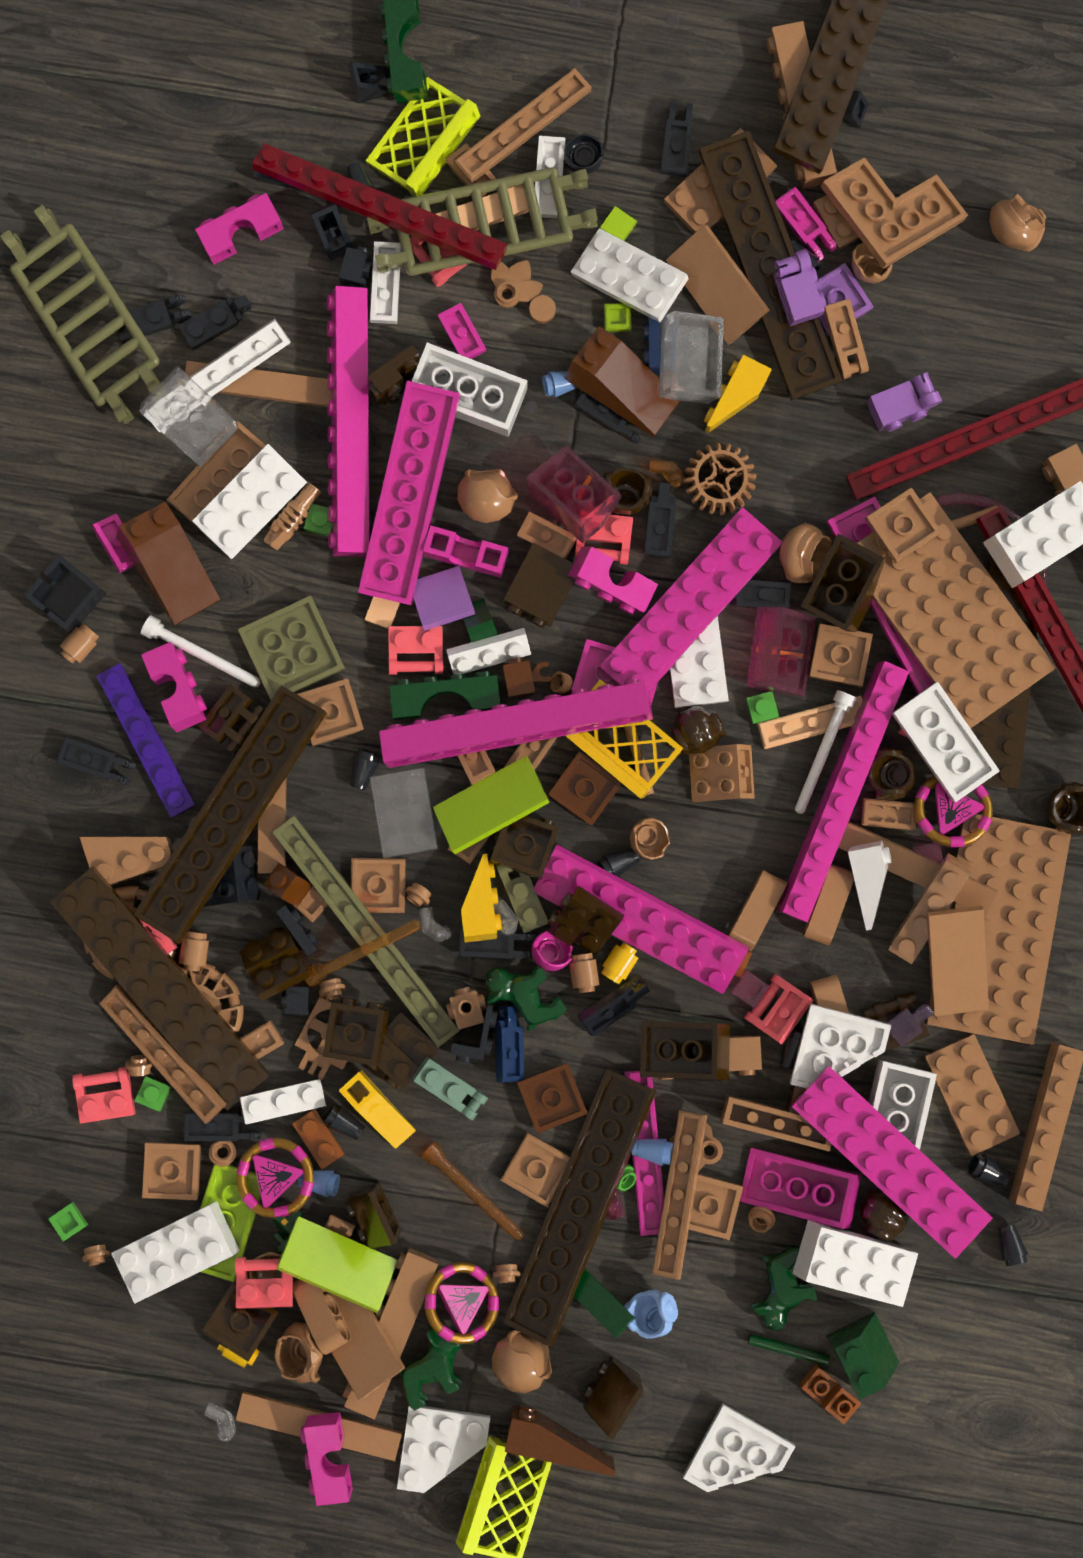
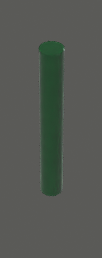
M750 1334L748 1338V1345L828 1366L830 1355L754 1334Z

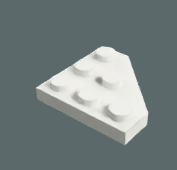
M810 1003L790 1084L807 1088L827 1066H830L842 1077L860 1067L864 1062L884 1053L891 1024Z
M722 1403L685 1470L683 1479L706 1492L717 1490L718 1487L752 1480L757 1476L770 1472L771 1474L782 1471L795 1448V1444Z
M409 1406L397 1489L425 1493L483 1449L487 1444L490 1415L423 1406L414 1411Z

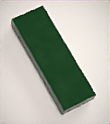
M586 1268L584 1269L574 1297L615 1338H618L636 1317Z

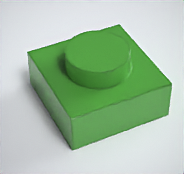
M311 504L304 530L329 536V533L332 532V522L328 521L329 508Z
M773 691L746 698L752 725L779 718Z
M147 1075L143 1080L135 1102L160 1112L172 1086Z
M74 1202L49 1218V1221L63 1242L88 1225Z

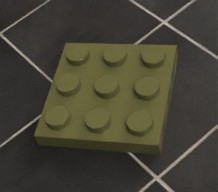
M308 596L238 629L270 700L273 699L281 685L295 693L345 670L344 664L312 596Z

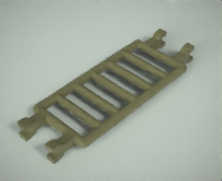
M555 167L401 199L431 212L430 204L445 201L449 220L461 224L456 199L471 196L479 232L491 237L482 193L497 190L509 240L504 256L570 242L573 239L572 230L597 227L598 219L595 209L568 216L563 191L573 188H588L586 169L559 177L558 170ZM547 179L550 181L561 233L548 236L545 235L533 183ZM519 185L524 186L535 234L534 239L524 241L519 240L508 188ZM367 217L371 234L392 228ZM397 230L402 252L375 256L379 274L405 266L407 274L414 276L474 263V261L460 255L441 258L439 247L427 242L431 261L415 264L409 234Z
M41 205L34 212L51 236L28 253L16 233L12 234L10 230H7L0 236L17 259L10 266V272L97 406H102L108 402L117 420L127 424L134 419V416L118 394L142 377L152 397L159 398L167 391L152 371V369L159 365L160 360L75 227L68 223L61 228L49 208L46 210ZM69 237L76 250L30 283L22 270ZM83 259L90 272L44 305L36 292ZM97 281L104 294L58 327L50 314ZM111 303L119 316L72 349L64 336ZM125 325L133 338L86 371L79 358ZM139 347L147 360L100 393L93 380Z

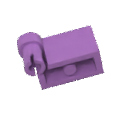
M804 249L795 252L794 256L779 261L776 260L774 262L775 270L779 269V271L775 272L773 277L789 326L820 317L825 311L826 301L823 293L818 292L815 283L818 281L817 273L811 264L807 250Z
M928 372L923 373L922 376L914 377L912 383L909 380L870 396L867 405L878 431L887 429L888 432L902 427V422L911 419L912 422L921 420L927 416L926 412L930 408L942 402L939 392L933 388Z

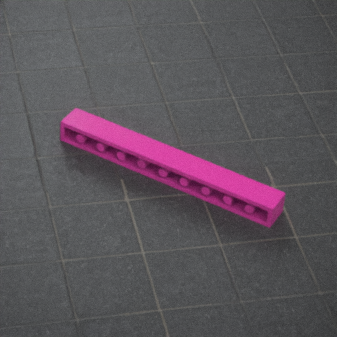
M335 286L331 294H328L326 303L327 311H331V321L327 322V337H331V347H328L327 362L331 363V373H328L327 388L332 393V400H328L327 414L332 416V426L328 427L327 433L328 442H332V453L328 454V469H332V479L328 481V495H332V506H329L328 521L332 522V532L328 536V546L332 549L333 556L365 557L369 547L367 288Z
M886 661L876 663L863 695L861 706L854 717L855 721L847 734L776 911L797 920L808 922L909 671Z
M638 679L626 681L621 686L614 687L611 684L599 686L598 690L589 692L580 689L571 692V695L560 697V695L554 694L536 702L527 699L519 701L518 705L509 707L505 704L495 705L491 708L492 710L481 712V710L474 709L466 711L465 715L456 717L455 715L447 714L440 716L439 720L435 721L421 719L414 721L413 725L408 726L401 724L387 726V730L379 731L383 762L389 768L652 720L653 715L648 687L645 681L640 682Z

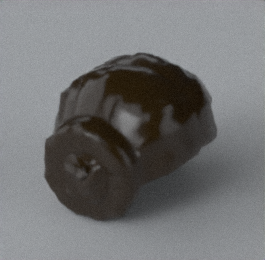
M618 468L612 472H606L603 474L600 485V498L603 502H607L609 509L615 514H636L644 505L647 506L649 504V498L652 495V479L650 476L631 468Z
M692 706L688 710L680 712L676 717L675 727L671 729L673 740L684 748L681 751L682 755L703 753L713 748L726 733L715 710L707 711L701 706Z
M886 748L877 750L868 772L869 785L875 790L876 798L881 800L904 798L906 792L911 790L915 782L914 765L911 759L904 755L901 749Z
M1063 782L1061 788L1055 789L1049 795L1046 814L1048 819L1056 825L1057 831L1067 834H1083V784Z
M881 1189L871 1191L866 1196L860 1210L861 1218L866 1224V1232L872 1234L873 1237L891 1242L896 1235L904 1230L910 1217Z

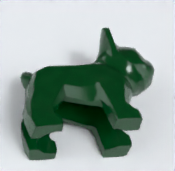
M536 966L530 974H512L501 967L493 968L487 972L486 985L488 996L486 1002L491 1004L498 1000L511 1001L528 1024L526 1027L528 1031H532L537 1025L548 1020L557 1019L567 1010L559 997L554 999L552 1004L540 1003L537 987L547 978L540 966Z
M800 1246L788 1247L782 1252L774 1255H765L761 1258L762 1262L766 1263L769 1293L762 1301L751 1304L750 1309L759 1314L763 1323L770 1330H781L786 1325L790 1310L796 1307L800 1301L804 1299H809L810 1301L817 1300L814 1286H811V1284H798L790 1271L796 1263Z
M429 1325V1331L426 1332L429 1340L428 1352L406 1364L405 1369L398 1373L402 1379L405 1398L414 1411L425 1406V1400L428 1399L426 1393L421 1391L422 1383L439 1382L445 1392L450 1394L458 1390L462 1382L460 1377L454 1374L453 1365L454 1357L463 1344L446 1341L433 1330L431 1325ZM449 1328V1329L452 1330L454 1333H458V1334H459V1332H458L457 1330H453L452 1328Z

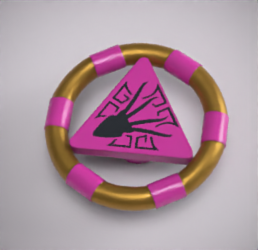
M934 775L920 786L915 796L914 814L918 826L928 838L946 847H964L973 844L987 832L992 822L993 807L989 793L981 784L973 790L979 800H981V803L966 796L957 802H953ZM933 787H935L939 833L934 830L924 813V802ZM983 810V815L977 828L972 833L966 836H944V834Z
M272 1137L260 1140L252 1145L242 1156L236 1172L237 1189L242 1201L250 1210L267 1218L287 1217L297 1212L309 1199L314 1185V1171L308 1155L296 1143L284 1138ZM273 1148H282L291 1152L301 1163L303 1169L257 1154ZM252 1159L255 1165L263 1205L259 1204L247 1187L246 1176ZM304 1173V1181L299 1196L289 1205L269 1208Z
M467 1262L448 1264L438 1270L430 1280L425 1294V1312L433 1330L446 1341L455 1344L476 1342L491 1330L499 1311V1297L496 1286L487 1272L477 1265ZM464 1272L481 1281L484 1286L440 1284L451 1275ZM437 1290L459 1334L454 1333L440 1322L435 1310ZM486 1294H488V1313L484 1322L473 1331L466 1333Z

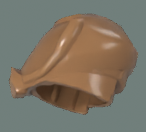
M1017 193L1011 199L998 201L991 208L989 223L993 235L1001 244L1009 248L1030 252L1038 246L1043 237L1046 215L1041 209L1026 204Z
M468 469L458 485L457 500L462 511L472 520L483 523L501 520L511 513L514 502L518 498V494L514 491L501 469L485 471Z
M803 523L791 529L783 538L779 559L787 580L794 583L814 582L832 546L830 537L823 535L817 527Z
M295 1322L286 1328L281 1338L277 1340L278 1343L275 1350L277 1366L281 1370V1377L285 1379L295 1380L301 1384L308 1382L317 1383L320 1380L317 1371L320 1367L323 1353L317 1347L307 1323Z
M518 1330L510 1331L506 1337L497 1342L492 1356L493 1373L499 1383L508 1390L519 1393L536 1390L552 1375L548 1346Z

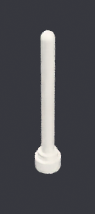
M150 615L145 621L141 634L147 638L152 639L153 637L158 639L159 637L168 643L172 642L174 646L252 687L260 685L261 681L258 677L165 629L164 625L160 623L161 620Z
M839 690L836 691L833 699L835 701V711L795 806V811L798 814L805 812L845 712H849L850 707H854L857 697Z

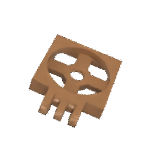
M319 997L295 1043V1046L306 1051L298 1068L304 1070L308 1061L312 1062L308 1073L313 1075L317 1067H321L322 1069L318 1074V1078L321 1080L324 1079L331 1064L343 1070L348 1062L323 1057L328 1023L316 1019L318 1013L330 1010L331 1001L323 997ZM310 1028L321 1033L322 1041L318 1049L313 1048L308 1038Z

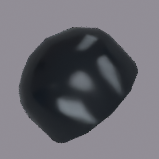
M583 133L574 136L565 145L564 158L566 164L573 172L586 169L587 174H592L599 169L604 159L602 143L595 136Z

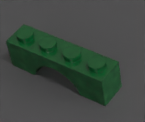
M383 0V2L379 3L381 17L385 19L386 27L382 28L384 44H388V52L384 53L386 68L390 69L391 77L387 78L389 94L394 95L397 103L427 99V79L422 63L408 58L403 53V44L406 36L413 28L421 24L419 0Z
M491 671L475 673L476 677L465 678V674L449 675V680L438 681V677L422 678V683H411V679L397 680L395 685L389 686L392 718L394 720L421 718L427 703L434 697L442 694H454L462 697L473 710L478 709L481 712L492 710L493 706L500 705L497 675H492Z

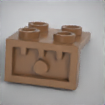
M732 744L714 746L703 753L689 754L693 802L755 799L751 745Z

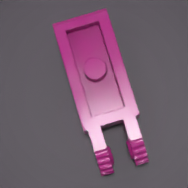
M796 187L776 200L781 217L803 246H806L810 252L819 257V261L824 256L820 248L813 241L818 236L829 251L833 252L837 249L834 240L826 231L827 227Z

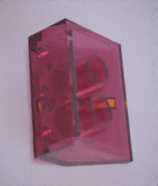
M567 445L527 476L529 495L581 543L587 541L604 526L621 498V494Z
M758 607L747 687L767 692L773 691L774 693L805 697L815 617L785 607Z

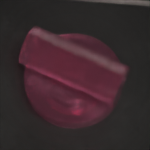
M618 1189L606 1215V1218L609 1220H615L626 1215Z

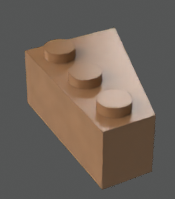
M80 837L89 868L94 866L110 886L163 869L175 850L172 839L169 837Z

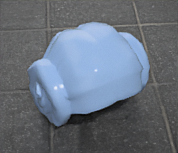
M656 1289L640 1292L624 1305L636 1317L628 1326L629 1329L647 1339L668 1334L672 1330L673 1322H675L678 1316L674 1297L667 1292L661 1293Z

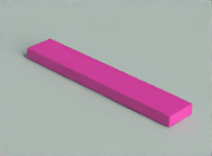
M640 1070L624 1071V1076L653 1088L652 1077H640ZM654 1099L637 1138L639 1140L658 1139ZM632 1155L634 1173L637 1177L635 1190L640 1236L659 1234L664 1204L661 1166Z

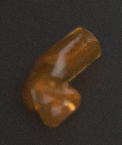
M650 459L649 472L662 473L672 487L676 488L682 485L684 474L674 461Z

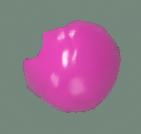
M545 931L534 939L531 950L532 957L537 966H540L543 970L557 971L564 968L572 960L571 953L573 947Z

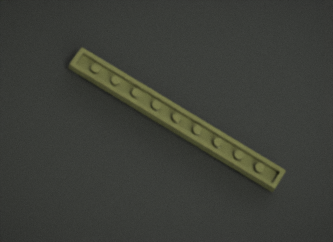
M291 817L273 831L279 842L437 1047L458 1033L460 1029L458 1030L455 1022L450 1020L445 1009L297 817Z

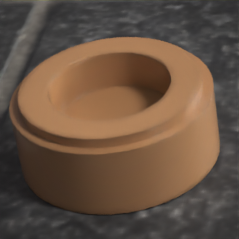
M540 295L531 301L529 313L536 323L546 324L554 318L556 306L550 297Z

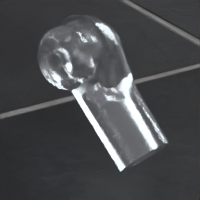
M500 900L498 904L494 905V910L497 914H500L502 928L500 931L505 935H512L517 930L518 918L504 900Z
M432 907L419 909L422 931L425 935L436 942H443L450 938V928L434 922Z
M209 1402L204 1416L217 1421L219 1429L218 1438L221 1441H230L236 1433V1425L232 1413Z

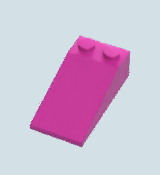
M750 1148L740 1202L765 1207L773 1211L840 1229L851 1228L862 1174Z

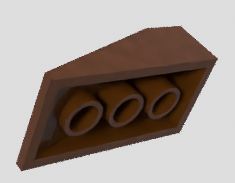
M600 326L572 360L565 377L567 381L653 438L681 400L621 340Z
M166 502L119 526L116 535L117 540L174 626L220 601L184 530Z
M519 1404V1407H512L505 1438V1452L614 1477L615 1466L612 1456L542 1413L535 1411V1408L530 1405Z

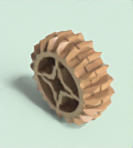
M716 443L715 451L712 450L710 445H706V455L700 450L696 451L698 460L690 458L689 464L692 467L685 469V473L692 476L684 479V484L692 485L686 489V494L691 495L695 493L696 495L692 498L691 502L694 504L701 500L702 503L699 509L703 511L705 506L708 505L710 506L709 514L713 515L715 508H719L721 516L724 515L725 507L728 508L731 514L734 513V503L739 508L744 507L745 504L742 498L750 500L751 494L748 491H754L756 487L753 483L749 482L756 479V474L748 473L754 469V464H744L749 459V456L746 454L741 458L738 457L741 451L740 448H737L734 453L730 452L731 444H727L725 450H721V444ZM717 460L728 461L732 463L736 467V469L734 467L729 469L724 468ZM709 462L711 476L699 483V470ZM717 474H721V477L722 475L725 476L723 484L714 481ZM741 476V488L735 495L731 496L729 483L735 480L736 477ZM703 490H716L723 499L713 498Z

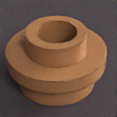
M413 883L411 887L408 886L405 890L408 894L407 899L415 906H428L430 903L431 893L422 885Z
M338 978L324 981L320 984L319 996L326 997L328 1001L338 999L342 996L341 993L346 990L345 985Z
M145 1055L131 1056L130 1060L125 1062V1068L130 1076L147 1075L153 1066Z
M215 1141L209 1149L211 1162L219 1167L230 1165L236 1158L235 1145L231 1141ZM220 1149L228 1151V1155L225 1158H220L217 1155Z
M754 1207L748 1214L749 1225L754 1231L765 1233L774 1226L775 1216L765 1207Z
M104 1244L84 1249L82 1260L83 1262H89V1266L106 1262L105 1258L110 1256V1252L106 1250Z
M516 1264L496 1265V1272L493 1273V1278H499V1283L515 1282V1277L520 1276V1271H517Z

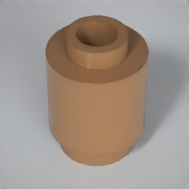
M82 623L79 628L75 627L60 644V647L63 649L60 654L72 664L76 660L81 663L97 645L96 640L99 636Z
M187 931L185 938L181 941L179 964H184L183 970L200 971V966H206L209 941L206 940L207 934Z
M592 953L572 955V962L569 963L573 989L578 988L579 993L595 991L594 986L600 985L596 959H593Z

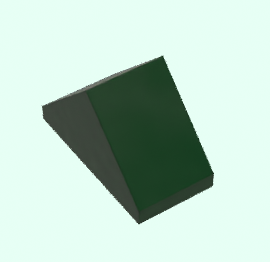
M485 599L472 602L475 614L463 618L471 642L496 636L497 632Z

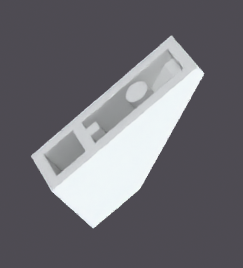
M883 840L852 846L848 851L866 930H871L874 925L888 870V863H892L889 847L884 848Z

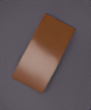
M817 1364L812 1367L798 1384L801 1389L820 1403L825 1410L842 1424H845L862 1404Z

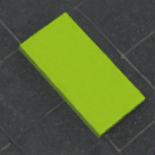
M525 756L439 803L433 809L452 852L457 854L550 802L530 759Z
M214 1164L200 1209L216 1201L218 1202L240 1251L201 1272L235 1282V1261L237 1257H243L256 1213L248 1208L238 1192L236 1183L238 1167L231 1164L219 1167ZM248 1170L246 1176L248 1190L260 1204L261 1194L256 1172Z
M298 1216L276 1269L377 1313L381 1307L398 1260Z

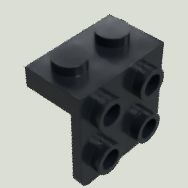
M252 846L241 847L203 907L260 899Z
M494 1004L487 1005L480 1046L456 1041L452 1043L450 1054L456 1055V1061L472 1063L473 1059L483 1060L485 1054L490 1055L493 1038L488 1037L490 1027L495 1028L498 1011L493 1010Z

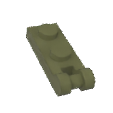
M495 864L523 933L548 924L537 893L533 890L534 886L530 876L520 873L521 877L510 880L508 873L514 870Z

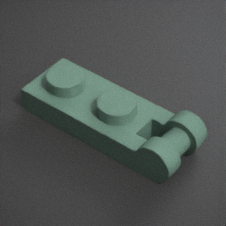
M426 1056L411 1078L414 1082L471 1120H474L478 1113L476 1111L480 1105H484L489 1099L485 1094L428 1056ZM467 1094L473 1097L468 1105L462 1102Z

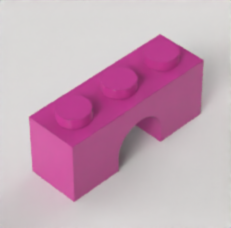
M267 193L250 197L247 203L238 208L237 206L228 208L223 212L222 216L216 219L210 218L203 221L199 225L200 227L195 230L213 265L237 253L232 243V237L238 229L243 227L251 228L257 233L260 241L284 228Z
M431 525L423 548L424 557L498 578L502 577L509 553L508 547L484 540L482 542L471 541L458 536L456 532Z
M581 547L568 576L575 579L574 584L585 590L591 588L597 591L596 596L606 602L611 603L612 600L620 604L619 609L630 615H633L634 612L645 613L658 584L638 572L626 571L621 582L615 585L609 576V569L614 559L593 547Z
M169 642L141 654L150 678L157 686L167 681L176 682V691L173 696L161 702L170 726L176 732H179L206 720L203 713L204 710H207L205 702L201 695L196 696L193 687L197 686V683L191 671L186 672L183 664L187 663V659L182 649H177L172 642Z
M336 1412L307 1416L304 1427H301L300 1434L302 1444L307 1446L308 1453H305V1466L307 1470H311L312 1478L309 1480L311 1496L315 1495L316 1506L347 1503L350 1501L353 1490L349 1464H333L325 1455L331 1451L341 1450L344 1441L341 1414Z

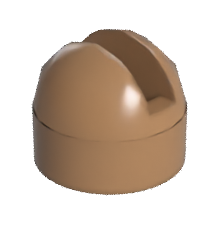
M558 671L552 676L550 688L553 692L567 694L572 690L571 686L574 682L570 675Z

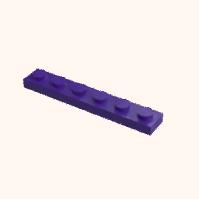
M119 663L98 674L97 678L170 818L196 806L123 665Z

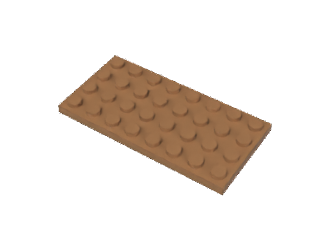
M930 492L922 497L920 501L942 531L940 535L896 564L874 532L863 538L858 544L886 558L872 599L932 683L938 682L971 729L1056 669V667Z
M976 814L961 823L959 836H966L972 833L977 828L982 815ZM992 817V822L987 832L978 841L964 847H957L955 857L972 867L969 877L998 890L987 915L984 916L989 1010L934 1016L931 993L925 1024L1034 1045L1071 834L1059 832L1057 829ZM953 901L948 910L967 907Z

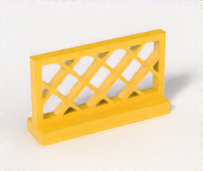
M600 679L591 691L598 690L599 686L607 684ZM650 720L609 727L613 728L614 744L603 745L599 741L598 730H594V736L588 731L566 735L567 738L640 799L647 795L651 787L684 749ZM647 725L651 728L652 740L637 742L635 726ZM632 726L633 742L618 743L617 727ZM655 733L663 739L656 740ZM668 742L675 750L668 758L658 759L656 743ZM652 743L654 759L639 761L637 745ZM633 745L635 761L624 762L619 758L618 746ZM607 747H614L615 754ZM665 761L658 769V762ZM654 762L655 774L648 782L640 775L639 764ZM629 764H635L636 771L633 770L629 766Z

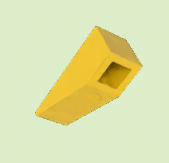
M745 355L742 356L740 362L735 360L728 372V375L732 377L728 385L722 384L716 396L720 400L716 409L710 407L704 419V422L708 423L705 432H711L757 400L772 369Z
M483 854L461 909L465 943L497 939V931L502 930L500 914L494 913L493 905L498 904L497 888H491L490 878H495L494 863L488 862L487 854Z
M363 1070L359 1071L339 1090L356 1111L395 1149L416 1131Z

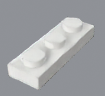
M539 136L536 170L555 167L558 170L559 177L563 176L565 138ZM549 179L535 182V191L541 217L558 219Z
M374 242L371 323L397 324L400 267L379 274L375 256L400 253V243Z
M524 628L447 649L453 675L468 673L507 662L509 659L531 655Z
M320 1079L239 1097L245 1124L326 1106Z

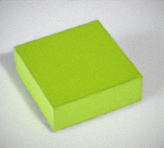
M615 206L600 229L625 241L637 224V221Z
M624 303L604 304L605 330L607 332H631V307Z

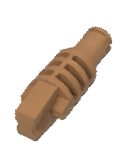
M307 482L295 500L289 501L286 508H283V512L279 513L277 520L273 521L268 534L264 538V542L273 549L278 550L294 535L293 532L297 531L299 524L303 523L302 520L307 518V510L321 494V491Z

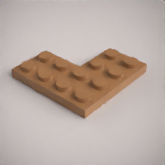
M865 157L824 180L821 185L823 191L883 269L962 223L968 216L937 174L895 198Z

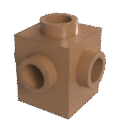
M469 986L454 990L455 996L449 998L451 1003L446 1004L450 1020H456L458 1030L484 1023L483 1011L487 1010L483 994L478 995L477 990L471 991ZM464 1002L470 1003L471 1011H464L462 1004Z

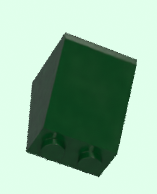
M875 1312L826 1335L849 1385L859 1400L885 1388L900 1362Z

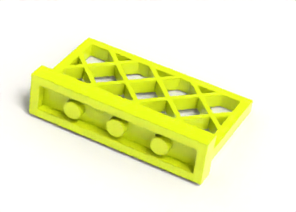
M429 77L426 78L427 89L432 88L437 91L439 100L424 102V99L409 101L366 159L368 165L407 189L413 197L424 194L446 164V159L455 152L481 117L474 102L469 99L463 100ZM455 103L460 106L456 114L445 116L444 105ZM440 106L442 117L427 120L426 109ZM422 110L423 121L409 123V115L414 111ZM443 123L444 130L441 134L430 137L428 126ZM425 127L426 138L411 139L410 130ZM407 131V142L393 143V137L396 133ZM427 144V153L424 156L414 158L413 147ZM409 148L411 159L396 161L395 151ZM391 152L392 163L381 165L376 161L380 154ZM412 165L413 172L407 180L398 176L397 168Z
M489 1436L456 1540V1544L462 1553L470 1555L479 1553L497 1558L523 1557L550 1471L551 1462L544 1461L542 1469L532 1474L527 1464L534 1459L529 1457L523 1458V1456L518 1455L520 1461L507 1469L504 1463L507 1454L505 1452V1442H502L499 1438ZM524 1466L529 1477L515 1485L510 1474ZM507 1477L512 1488L498 1495L496 1491L497 1482ZM532 1483L535 1487L534 1494L523 1501L519 1490ZM516 1493L520 1504L506 1511L502 1501ZM499 1503L504 1514L490 1522L487 1517L488 1511ZM524 1509L527 1515L526 1520L515 1528L510 1517ZM507 1520L512 1530L498 1538L494 1527ZM491 1530L495 1541L486 1547L478 1545L480 1536ZM516 1536L518 1540L516 1552L505 1551L502 1544Z

